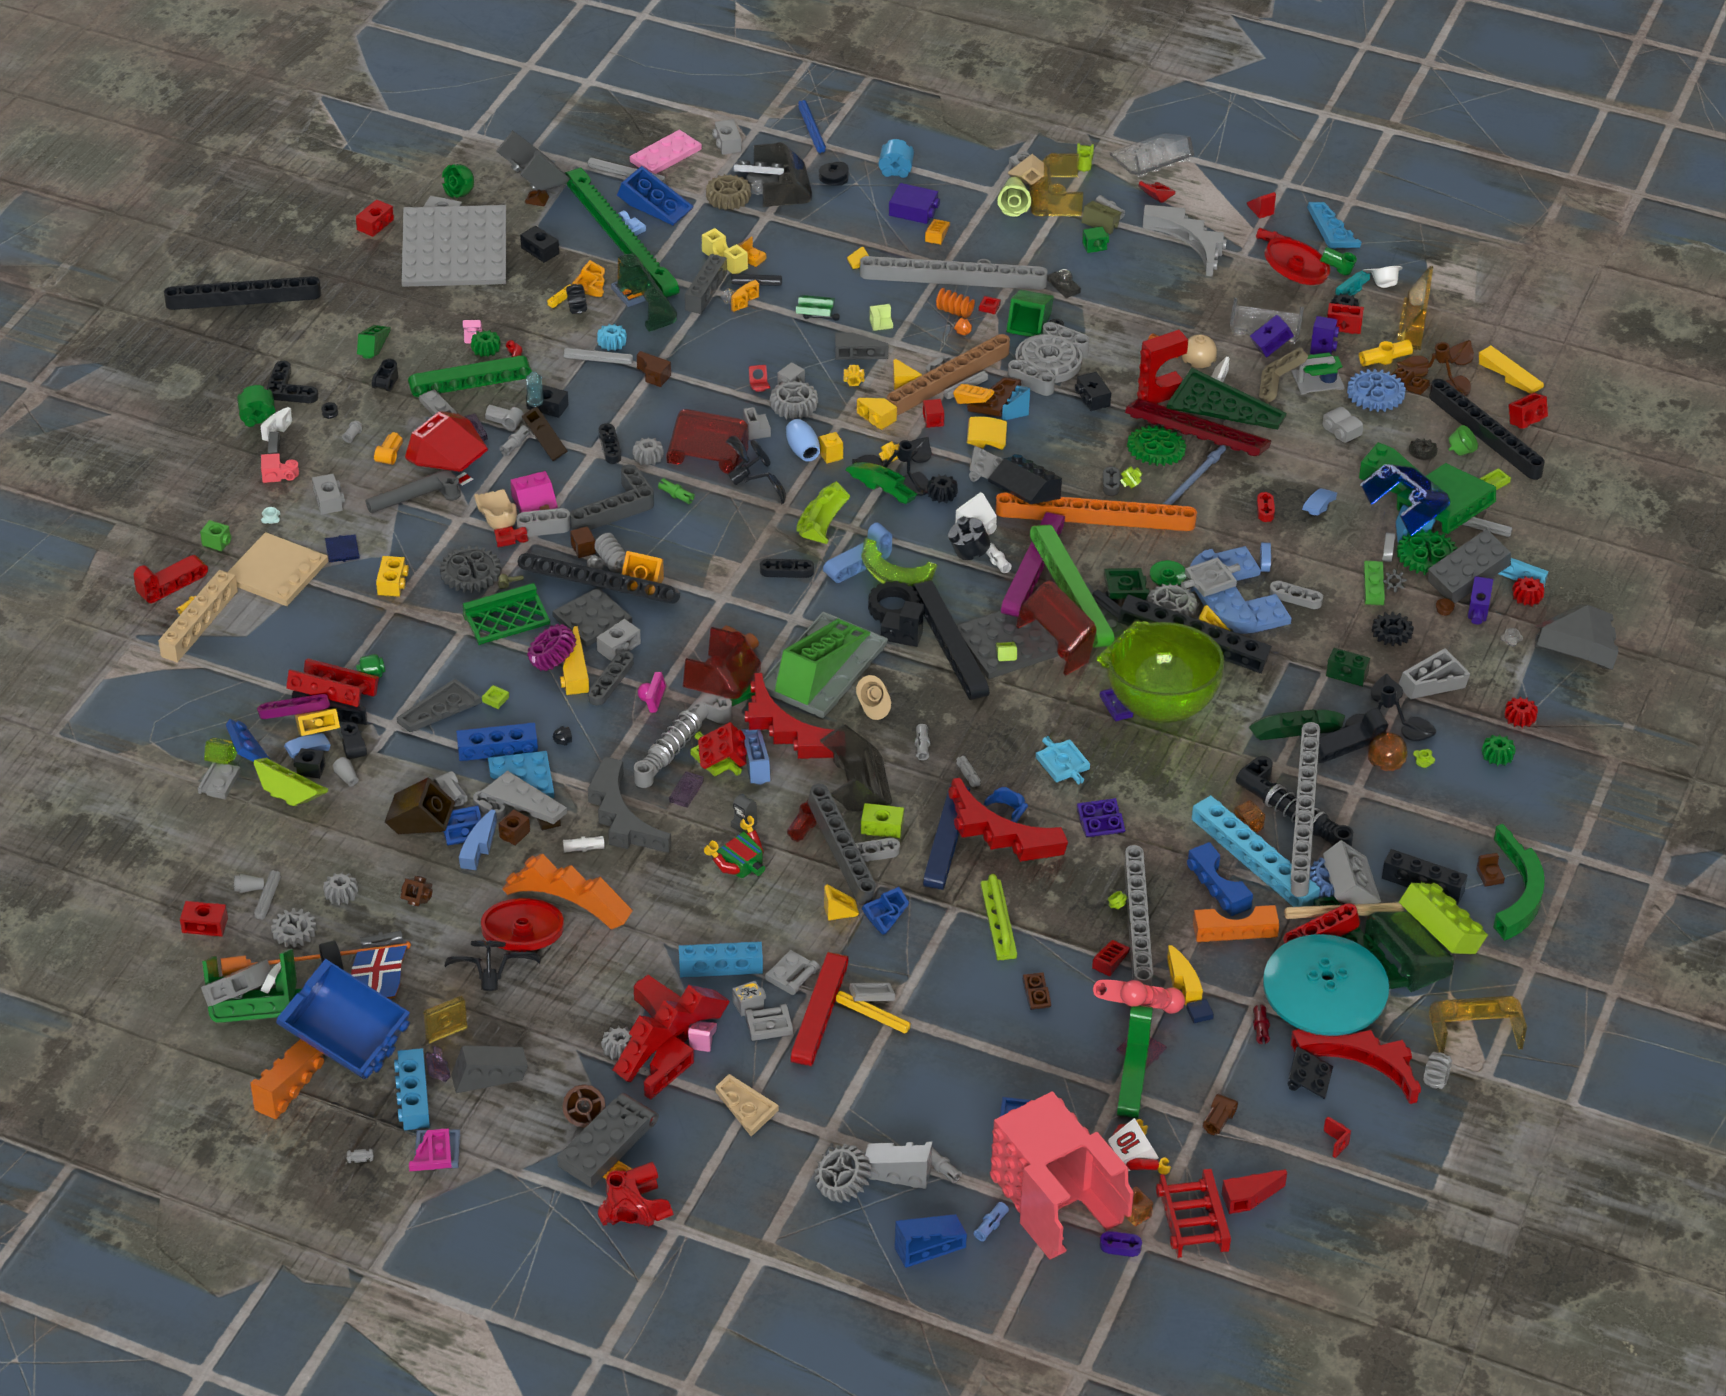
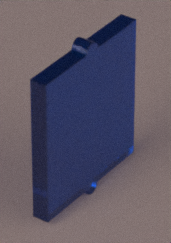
M355 534L325 538L329 563L360 559Z

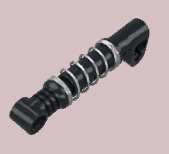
M1266 756L1256 757L1240 770L1236 777V783L1262 799L1266 806H1273L1275 812L1281 811L1284 817L1289 816L1292 818L1291 821L1295 822L1297 800L1293 792L1288 793L1287 789L1278 783L1270 782L1273 766L1270 758ZM1315 808L1313 835L1321 836L1326 841H1329L1332 846L1342 840L1352 847L1354 833L1352 828L1346 825H1338L1331 821L1326 813L1320 812L1318 808Z

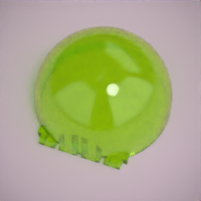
M1135 621L1097 657V661L1101 663V666L1107 668L1110 686L1121 704L1136 716L1158 723L1182 721L1203 710L1217 693L1224 670V655L1214 639L1196 628L1169 622L1148 623L1146 621Z

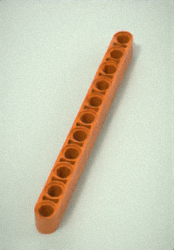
M999 493L996 496L995 509L998 516L1006 518L1042 520L1045 513L1050 512L1064 515L1065 522L1178 531L1194 530L1197 517L1196 509L1190 506L1061 497V499L1029 504L1010 493Z

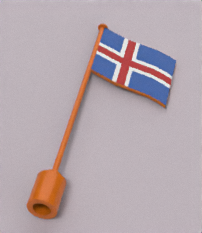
M406 941L404 944L341 951L340 955L356 954L351 975L388 999H391L397 995L400 986L402 961L406 949L411 947V943ZM320 954L294 957V961L319 959L321 957ZM246 955L220 958L222 976L231 975V973L258 963H251L250 959H246ZM280 959L270 960L268 963L269 965L278 964Z

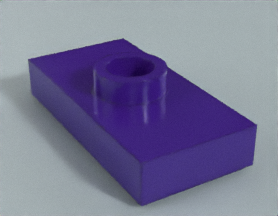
M1118 687L1100 691V698L1115 722L1133 717V711Z

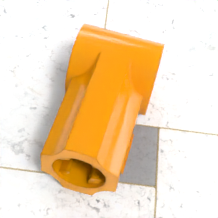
M395 432L389 434L382 446L376 447L374 461L394 465L397 452L403 443V438Z

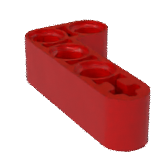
M196 555L188 556L155 574L147 566H139L134 572L136 592L146 602L154 603L203 578L208 572V566Z
M1347 903L1287 932L1284 935V943L1298 937L1314 934L1343 936L1359 927L1361 921L1357 908L1354 904Z

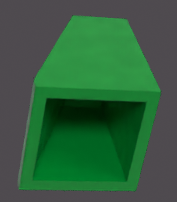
M1020 289L1011 298L1006 332L1028 337L1043 334V325L1048 322L1052 312L1054 296Z

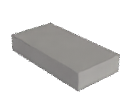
M850 983L849 990L854 1001H894L895 993L890 983Z

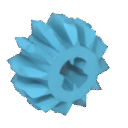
M608 323V326H602L598 330L597 342L602 349L616 351V349H622V346L626 345L627 333L622 326H617L616 323L614 325Z

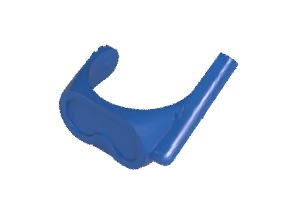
M1000 787L995 790L984 802L985 806L992 803H1004L1014 808L1015 811L1012 813L1011 821L1017 823L1028 807L1021 794L1007 787Z

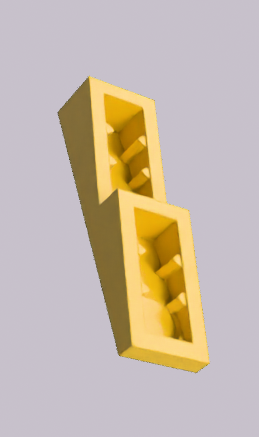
M1490 345L1479 352V365L1504 375L1506 383L1530 394L1544 387L1543 382Z

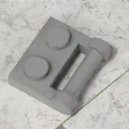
M790 950L765 974V978L768 982L794 995L812 974H816L820 970V965L816 961H810ZM803 968L805 969L794 981H791Z
M780 1004V1007L761 1010H745V1018L752 1041L793 1035V1027L787 1004Z

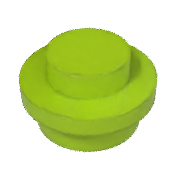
M1117 891L1108 898V905L1110 908L1119 909L1126 904L1128 897L1122 891Z

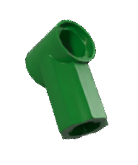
M1326 247L1320 261L1337 268V271L1342 275H1350L1357 258L1352 253L1345 252L1342 254Z

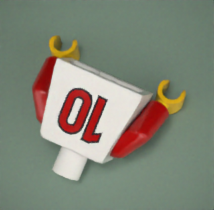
M1134 1118L1129 1123L1119 1124L1108 1142L1114 1152L1128 1167V1171L1158 1170L1160 1174L1167 1175L1171 1169V1166H1167L1169 1160L1165 1157L1161 1158L1160 1162L1157 1160L1159 1158L1145 1136L1148 1126H1143V1120H1135Z

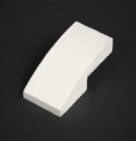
M284 408L263 422L261 425L262 440L269 441V432L271 431L285 432L292 423L291 408Z
M280 962L270 970L260 991L268 994L272 985H276L275 979L281 972Z

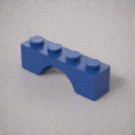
M1210 842L1189 850L1187 860L1189 869L1194 871L1199 881L1208 888L1211 896L1217 899L1223 910H1226L1232 917L1252 908L1253 894L1242 881H1229L1217 874L1220 854Z

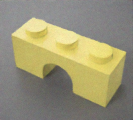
M716 228L702 234V252L708 256L714 254L726 257L727 270L732 274H739L748 269L747 251L737 244L728 248L726 236Z

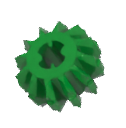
M483 329L482 332L477 331L476 334L472 335L471 348L475 355L489 357L490 355L495 356V353L499 352L501 340L497 332H491V330L484 331Z
M1499 734L1497 737L1491 735L1490 738H1486L1481 751L1484 760L1489 761V764L1495 763L1498 767L1499 764L1506 766L1507 763H1511L1516 749L1513 740H1508V736L1501 737Z

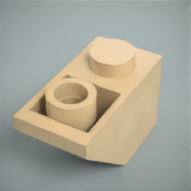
M1031 154L1011 169L1008 174L1011 177L1020 178L1024 184L1033 185L1044 176V163Z

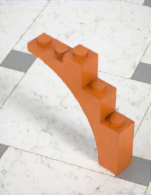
M543 853L536 857L531 856L525 862L526 866L520 872L512 873L507 877V883L502 889L507 895L521 891H537L562 897L588 910L611 930L624 925L633 911L601 877L586 881L572 865L557 869Z

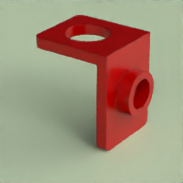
M766 365L749 366V381L752 390L762 392L770 389L767 381ZM756 369L762 370V378L755 379L753 372Z
M1327 1117L1325 1119L1324 1132L1337 1139L1332 1157L1336 1158L1349 1145L1351 1130L1342 1123Z

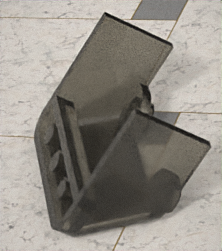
M781 142L754 145V164L757 161L767 162V165L772 166V163H784L783 166H787L789 171L779 176V182L763 183V207L804 204L812 200V191L804 160L786 144Z
M845 723L820 740L824 746L833 752L835 765L846 772L847 783L831 793V796L840 802L845 809L856 812L863 811L865 803L886 806L892 804L883 758L876 747Z

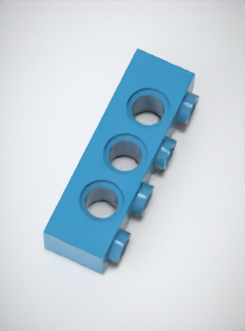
M762 942L679 945L680 978L763 974Z
M423 1048L398 1051V1059L394 1060L395 1073L399 1072V1076H395L396 1089L401 1090V1092H397V1104L402 1105V1109H398L399 1122H403L404 1130L430 1128Z

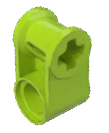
M1077 143L1076 158L1078 170L1083 172L1091 170L1094 144L1086 146Z

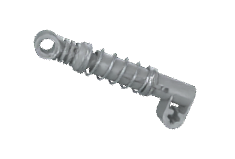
M704 690L688 709L683 710L678 715V720L673 721V726H669L667 732L662 733V739L656 740V744H653L648 750V755L643 760L634 764L635 785L641 788L650 787L654 782L655 775L662 767L670 764L674 756L680 752V749L685 747V744L690 741L691 736H694L700 729L705 718L720 724L731 721L732 701L728 697L711 690Z

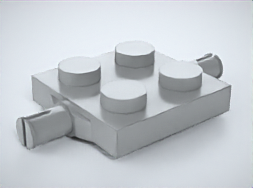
M1217 557L1185 568V575L1189 580L1181 582V587L1183 590L1195 587L1203 597L1235 587L1237 580L1232 573L1240 571V565L1236 563L1227 566Z

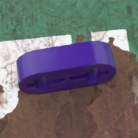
M1107 1231L1100 1237V1248L1108 1254L1135 1257L1141 1253L1142 1240L1134 1234Z

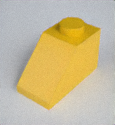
M837 432L818 437L820 454L826 464L843 459V441Z
M336 708L295 715L298 732L301 736L340 728Z

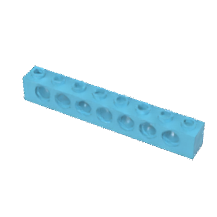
M1210 795L1193 806L1192 820L1293 907L1313 906L1314 899L1319 898L1320 887L1310 880L1308 894L1304 897L1294 896L1291 893L1292 864L1290 861L1265 842L1261 836L1252 831L1247 824L1239 820L1234 813L1226 809L1220 801H1217Z

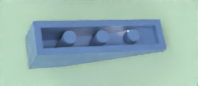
M741 729L745 735L746 762L750 782L755 784L770 782L769 757L761 729Z

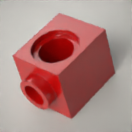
M941 399L923 400V418L926 428L944 426V409Z

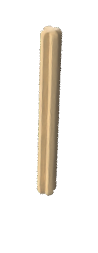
M1400 903L1354 904L1359 916L1404 913V907ZM1342 905L1287 907L1284 913L1286 919L1317 918Z

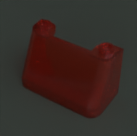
M683 409L679 412L666 456L667 463L681 464L684 461L685 455L719 461L720 470L728 474L743 459L731 445L725 442L729 437L736 436L747 451L748 424L738 418Z

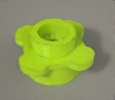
M1431 750L1414 751L1413 756L1416 757V764L1419 767L1426 768L1435 763Z

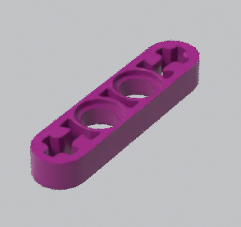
M326 694L263 703L257 707V711L261 719L321 711L328 708L330 702Z

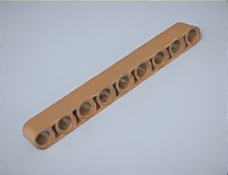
M1005 334L994 336L890 392L887 395V400L897 407V415L906 412L922 403L923 400L930 399L945 389L1007 357L1010 350L1009 336Z

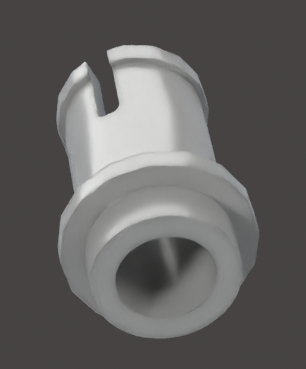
M356 420L350 422L349 428L342 435L343 440L351 443L356 435L362 432V424Z

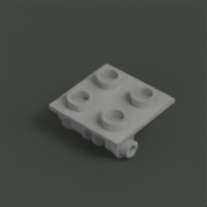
M974 446L969 469L971 471L969 473L970 480L975 482L981 476L988 479L1003 459Z

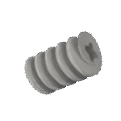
M604 533L597 538L594 548L611 572H622L626 552L612 533Z

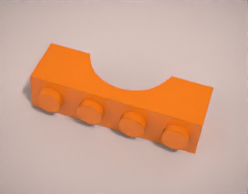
M1275 905L1255 906L1250 916L1239 920L1225 918L1215 909L1194 910L1193 927L1196 942L1278 937L1279 919Z

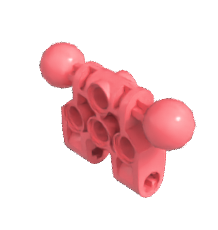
M1098 980L1093 987L1094 995L1097 998L1124 1003L1131 1007L1148 1006L1162 1009L1169 1014H1175L1183 1009L1185 1004V996L1179 989L1174 987L1164 989L1162 987L1144 985L1138 980L1127 982Z

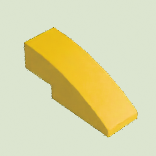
M1168 945L1167 963L1172 986L1182 990L1185 996V1005L1202 1000L1203 989L1194 968L1180 951L1173 945Z

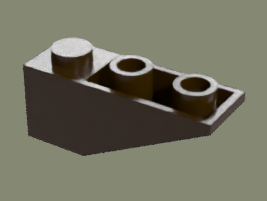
M537 406L522 415L529 430L552 461L568 452Z

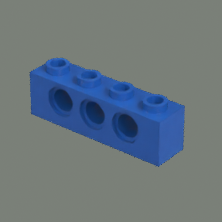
M535 723L456 731L459 761L538 752Z

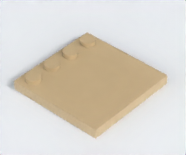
M265 532L228 573L236 575L238 588L288 606L329 560L327 555Z

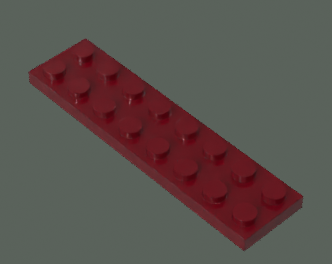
M1140 398L1129 404L1125 411L1132 418L1146 419L1148 423H1158L1164 425L1163 427L1166 429H1177L1185 435H1196L1198 439H1208L1214 441L1213 443L1216 445H1227L1235 451L1243 450L1251 456H1259L1271 444V440L1184 412L1167 409L1165 406Z

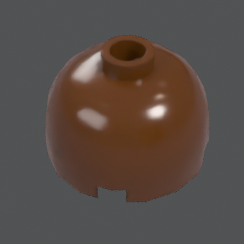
M582 1084L568 1091L564 1097L562 1108L564 1116L571 1124L586 1128L606 1108V1104L600 1090L592 1085Z

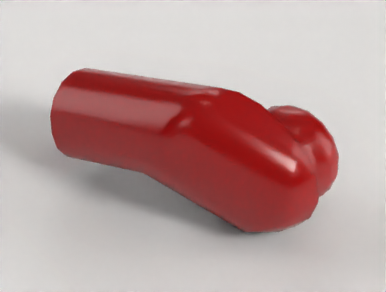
M513 340L507 341L506 347L512 354L511 357L521 356V346Z

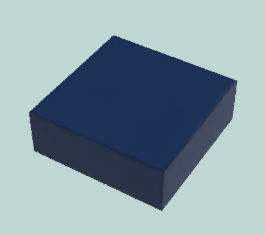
M1207 999L1187 1003L1186 1009L1193 1023L1213 1019L1214 1013Z

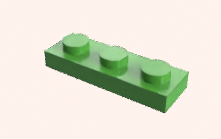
M1364 561L1365 604L1384 605L1383 562Z

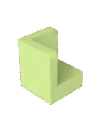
M890 304L870 306L869 320L873 331L893 328Z

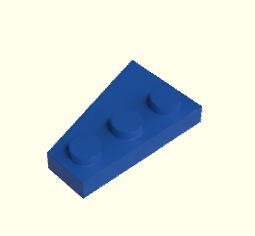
M229 719L226 727L238 755L252 762L261 758L270 759L243 722Z

